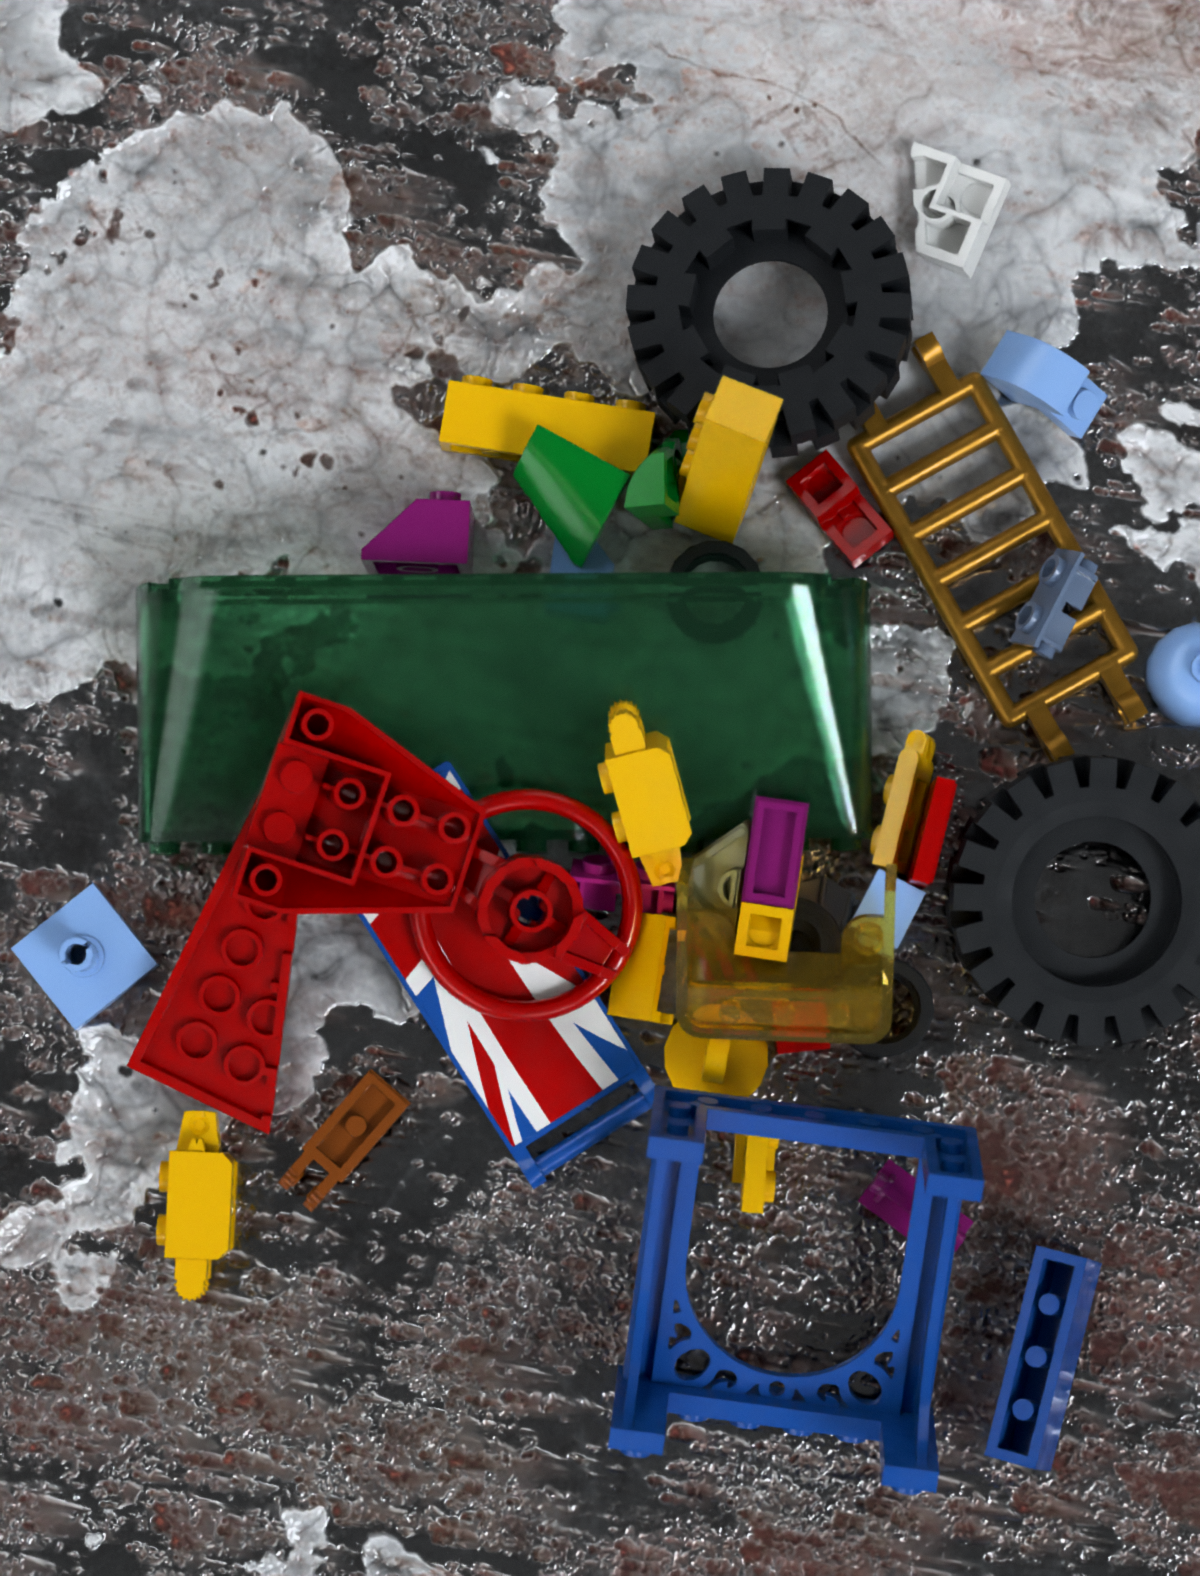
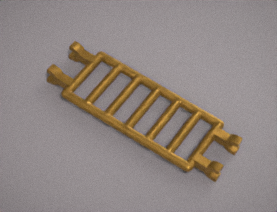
M930 332L915 340L911 351L922 369L926 372L936 392L884 419L874 401L875 414L861 425L864 430L863 432L848 440L846 448L999 721L1006 728H1013L1028 720L1050 763L1058 761V757L1071 756L1075 752L1048 708L1100 680L1124 727L1148 713L1144 703L1132 688L1122 670L1123 667L1137 659L1139 651L1098 579L1087 599L1088 604L1084 605L1082 611L1075 610L1068 614L1077 620L1069 637L1099 621L1114 649L1016 703H1013L998 676L1038 654L1033 652L1034 647L1013 644L988 658L973 631L1030 600L1040 582V571L963 613L948 585L1048 531L1057 548L1083 551L985 378L978 372H971L957 379L933 332ZM969 396L972 397L986 423L886 477L871 450ZM997 441L1011 466L1010 469L913 522L910 521L896 495ZM1023 487L1037 512L1036 514L943 565L936 567L922 540L1016 488Z

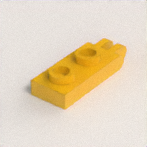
M913 730L908 734L904 750L898 756L895 772L889 775L883 791V802L886 805L882 825H878L875 828L870 845L871 854L874 855L872 864L888 872L906 876L934 769L932 759L936 743L931 736L921 730Z

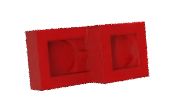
M824 450L785 481L808 514L853 569L857 568L895 538L893 530L861 495L858 485L827 450Z

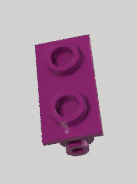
M888 1158L857 1201L907 1238L916 1178ZM961 1212L954 1253L961 1246L966 1238V1232L974 1223Z

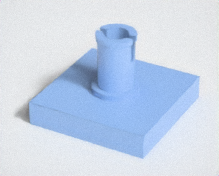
M95 883L89 885L11 948L74 1030H80L160 966Z

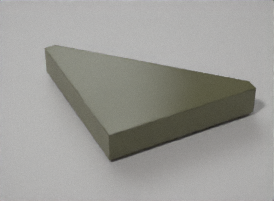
M749 818L682 864L683 880L675 882L723 953L733 948L736 942L752 827Z

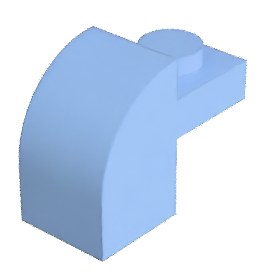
M1009 330L1005 332L980 373L1011 401L1037 408L1067 435L1079 439L1083 437L1108 396L1087 377L1090 371L1078 361L1046 342Z

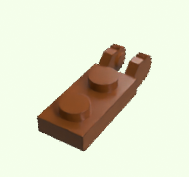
M370 1069L301 1148L304 1152L278 1183L285 1190L294 1187L315 1160L329 1174L308 1193L306 1201L303 1203L310 1212H313L338 1182L343 1183L412 1103L375 1070Z

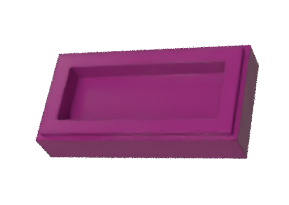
M760 795L756 796L741 898L742 902L789 909L795 908L810 803Z

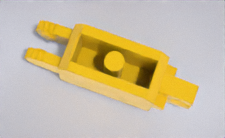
M619 699L618 702L614 701V705L610 706V711H608V732H611V742L605 743V762L597 763L604 794L614 793L619 811L611 812L618 843L628 842L632 859L640 858L653 887L683 880L680 847L686 844L692 834L690 826L691 814L670 738L658 731L646 733L642 717L638 715L640 710L637 709V704H633L632 700Z
M184 1111L177 1149L169 1151V1161L162 1160L159 1169V1191L167 1193L166 1214H158L156 1243L157 1245L165 1246L164 1258H175L174 1279L177 1280L176 1284H174L176 1286L175 1291L179 1293L178 1297L182 1296L183 1300L188 1299L189 1301L192 1299L197 1300V1297L200 1299L202 1295H206V1291L210 1290L209 1285L211 1283L209 1279L212 1278V1260L223 1258L235 1246L238 1162L229 1152H222L218 1112Z

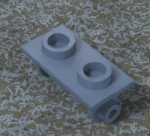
M1056 548L1054 554L1044 562L1040 569V582L1031 600L1020 609L1016 617V629L1010 641L1015 644L1034 647V653L1048 660H1052L1055 652L1061 653L1077 621L1062 612V609L1066 603L1072 608L1082 611L1098 580V576L1095 573L1099 566L1083 558L1085 554L1081 551Z

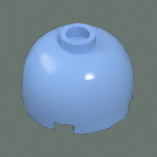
M1198 622L1173 628L1155 644L1146 661L1145 684L1148 693L1150 692L1152 700L1158 706L1157 709L1164 717L1182 726L1200 727V623Z

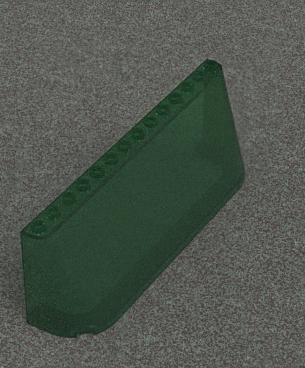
M807 572L214 575L170 578L169 584L147 582L138 585L135 589L138 844L149 846L150 855H180L181 845H201V854L204 855L230 854L262 788L276 743L299 690L352 708L431 769L444 761H449L475 801L494 793L513 789L548 790L564 794L588 805L602 815L612 826L611 812L619 811L614 793L604 794L597 763L605 762V743L611 742V732H608V711H610V706H613L614 701L618 702L619 699L632 700V703L637 704V709L640 710L638 715L642 717L646 733L658 731L669 737L691 814L690 826L692 834L686 844L680 847L681 852H700L704 849V843H713L749 818L752 823L757 795L810 803L803 851H809V842H830V851H862V842H871L872 638L871 584L868 581L859 578L832 579V574ZM516 810L501 813L487 819L502 844H516V853H546L547 843H568V852L571 853L599 852V842L588 831L573 821L557 814L537 810Z

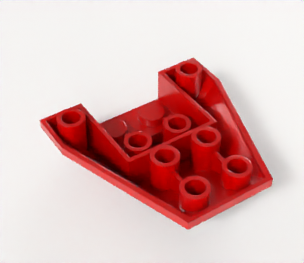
M299 690L276 743L242 845L230 897L280 914L453 913L487 810L352 708Z

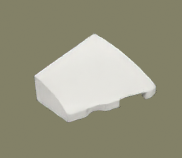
M914 142L911 148V158L914 161L915 170L913 206L917 210V227L915 228L916 252L934 264L971 279L1009 192L1011 183L1007 178L963 164L957 156Z

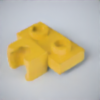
M734 1134L731 1182L742 1183L741 1212L763 1214L764 1202L774 1203L776 1171H774L775 1151L778 1149L779 1139Z

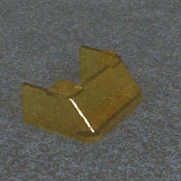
M684 857L677 882L676 1017L681 1028L691 1036L707 1039L872 1044L884 1038L891 1028L893 1013L897 864H886L884 914H863L850 920L843 930L841 953L789 951L787 962L734 954L736 931L731 919L723 912L715 909L694 908V858Z

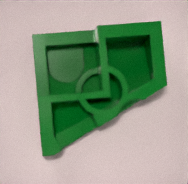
M540 425L536 426L513 474L520 488L530 498L540 513L542 520L549 530H552L569 555L573 565L582 569L603 532L608 517L628 484L630 475Z
M688 428L676 429L639 465L627 487L624 508L653 530L672 529L673 516H679L678 477H680L679 470L688 450L686 449L690 437Z

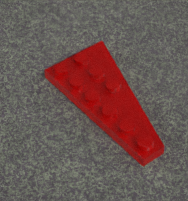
M257 797L131 1055L127 1067L269 1135L272 1128L299 914H280L230 897L242 845L258 800Z

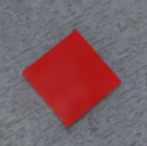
M937 776L929 785L905 880L906 883L920 890L928 887L934 881L957 788L956 780Z

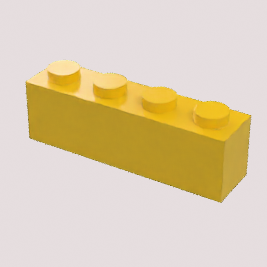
M463 375L461 382L452 380L448 382L439 436V444L442 451L519 462L536 426L540 425L630 475V480L639 465L650 455L655 426V412L646 411L647 405L642 402L618 399L615 406L594 403L595 396L576 391H566L564 398L543 395L544 389L542 387L525 383L513 384V390L492 387L493 381L488 378L474 375Z
M722 376L715 395L705 391L693 421L695 424L686 446L688 450L679 470L680 504L679 516H676L675 523L733 544L749 506L783 403L782 398L726 376Z

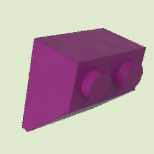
M452 491L430 492L429 499H416L361 549V561L368 574L472 579L475 516L471 502L461 500V493Z

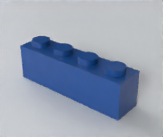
M1036 1245L985 1456L1035 1470L1051 1471L1102 1263Z

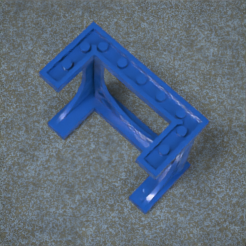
M655 1085L646 1157L651 1158L624 1366L618 1365L608 1448L618 1449L622 1454L634 1458H644L651 1454L663 1455L667 1413L677 1414L679 1418L690 1422H702L708 1418L726 1420L733 1426L742 1429H756L760 1425L782 1428L784 1432L795 1436H809L813 1432L835 1435L837 1439L843 1442L854 1444L863 1443L866 1440L879 1441L881 1485L890 1486L894 1491L906 1495H917L922 1491L936 1493L939 1464L934 1412L930 1406L962 1200L977 1202L982 1200L984 1175L976 1128ZM706 1130L919 1158L897 1300L882 1330L859 1353L835 1366L807 1373L775 1372L750 1365L736 1358L722 1348L700 1323L688 1294L686 1260L699 1164L702 1165ZM675 1300L678 1301L680 1308L674 1309ZM676 1323L683 1324L690 1329V1336L681 1337L669 1345L670 1336L677 1338ZM899 1330L898 1339H895L893 1336ZM693 1349H701L709 1354L710 1361L702 1372L696 1375L677 1373L675 1363L683 1353ZM892 1352L890 1359L887 1361V1366L894 1367L893 1374H889L888 1370L881 1363L875 1361V1357L879 1353ZM719 1370L732 1371L737 1378L735 1381L728 1380V1378L718 1379L714 1377ZM865 1371L871 1374L881 1386L880 1396L876 1400L856 1396L848 1382L852 1373ZM779 1381L784 1387L770 1386V1384ZM824 1384L836 1385L839 1388L840 1395L827 1391L821 1393L818 1392V1389Z

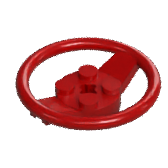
M513 789L480 798L475 802L487 810L484 820L501 813L516 810L545 811L573 821L588 831L600 843L611 859L620 883L622 912L617 936L583 908V897L576 880L556 861L537 854L525 855L521 853L513 854L505 859L475 846L459 896L475 909V921L480 927L486 942L503 958L522 965L542 963L554 958L592 974L574 988L550 998L526 1001L511 1000L492 995L477 988L454 969L437 941L431 913H410L412 933L422 960L438 983L458 1001L477 1012L494 1018L519 1022L541 1021L566 1015L583 1007L603 993L616 980L633 953L638 940L643 913V893L636 863L632 859L631 852L626 843H618L614 827L602 815L577 799L541 789ZM531 895L540 897L537 903L538 907L543 911L540 918L535 921L532 917H529L527 923L519 921L518 918L521 911L517 908V903L523 897L529 900Z

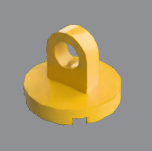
M726 1004L703 1005L685 1013L672 1027L664 1046V1067L672 1086L675 1088L749 1097L761 1085L767 1070L768 1045L760 1026L745 1012Z

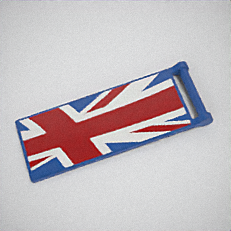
M444 761L433 768L436 773L475 801L449 761ZM485 819L476 846L507 859L510 855L487 819ZM531 895L529 900L523 897L517 903V908L521 911L518 918L519 921L527 923L529 917H532L535 921L540 918L543 911L537 905L538 899L536 896ZM460 896L453 913H431L437 941L447 960L463 978L487 993L511 1000H539L562 994L587 979L582 969L554 958L542 963L524 965L503 958L486 942L480 927L475 921V909ZM410 913L358 914L533 1189L547 1181L546 1175L649 1109H652L655 1084L612 1016L607 1015V1008L599 996L583 1007L553 1019L519 1022L485 1015L464 1005L450 995L430 973L416 946L412 933ZM629 1080H634L640 1090L638 1093L536 1158L532 1157L526 1146Z

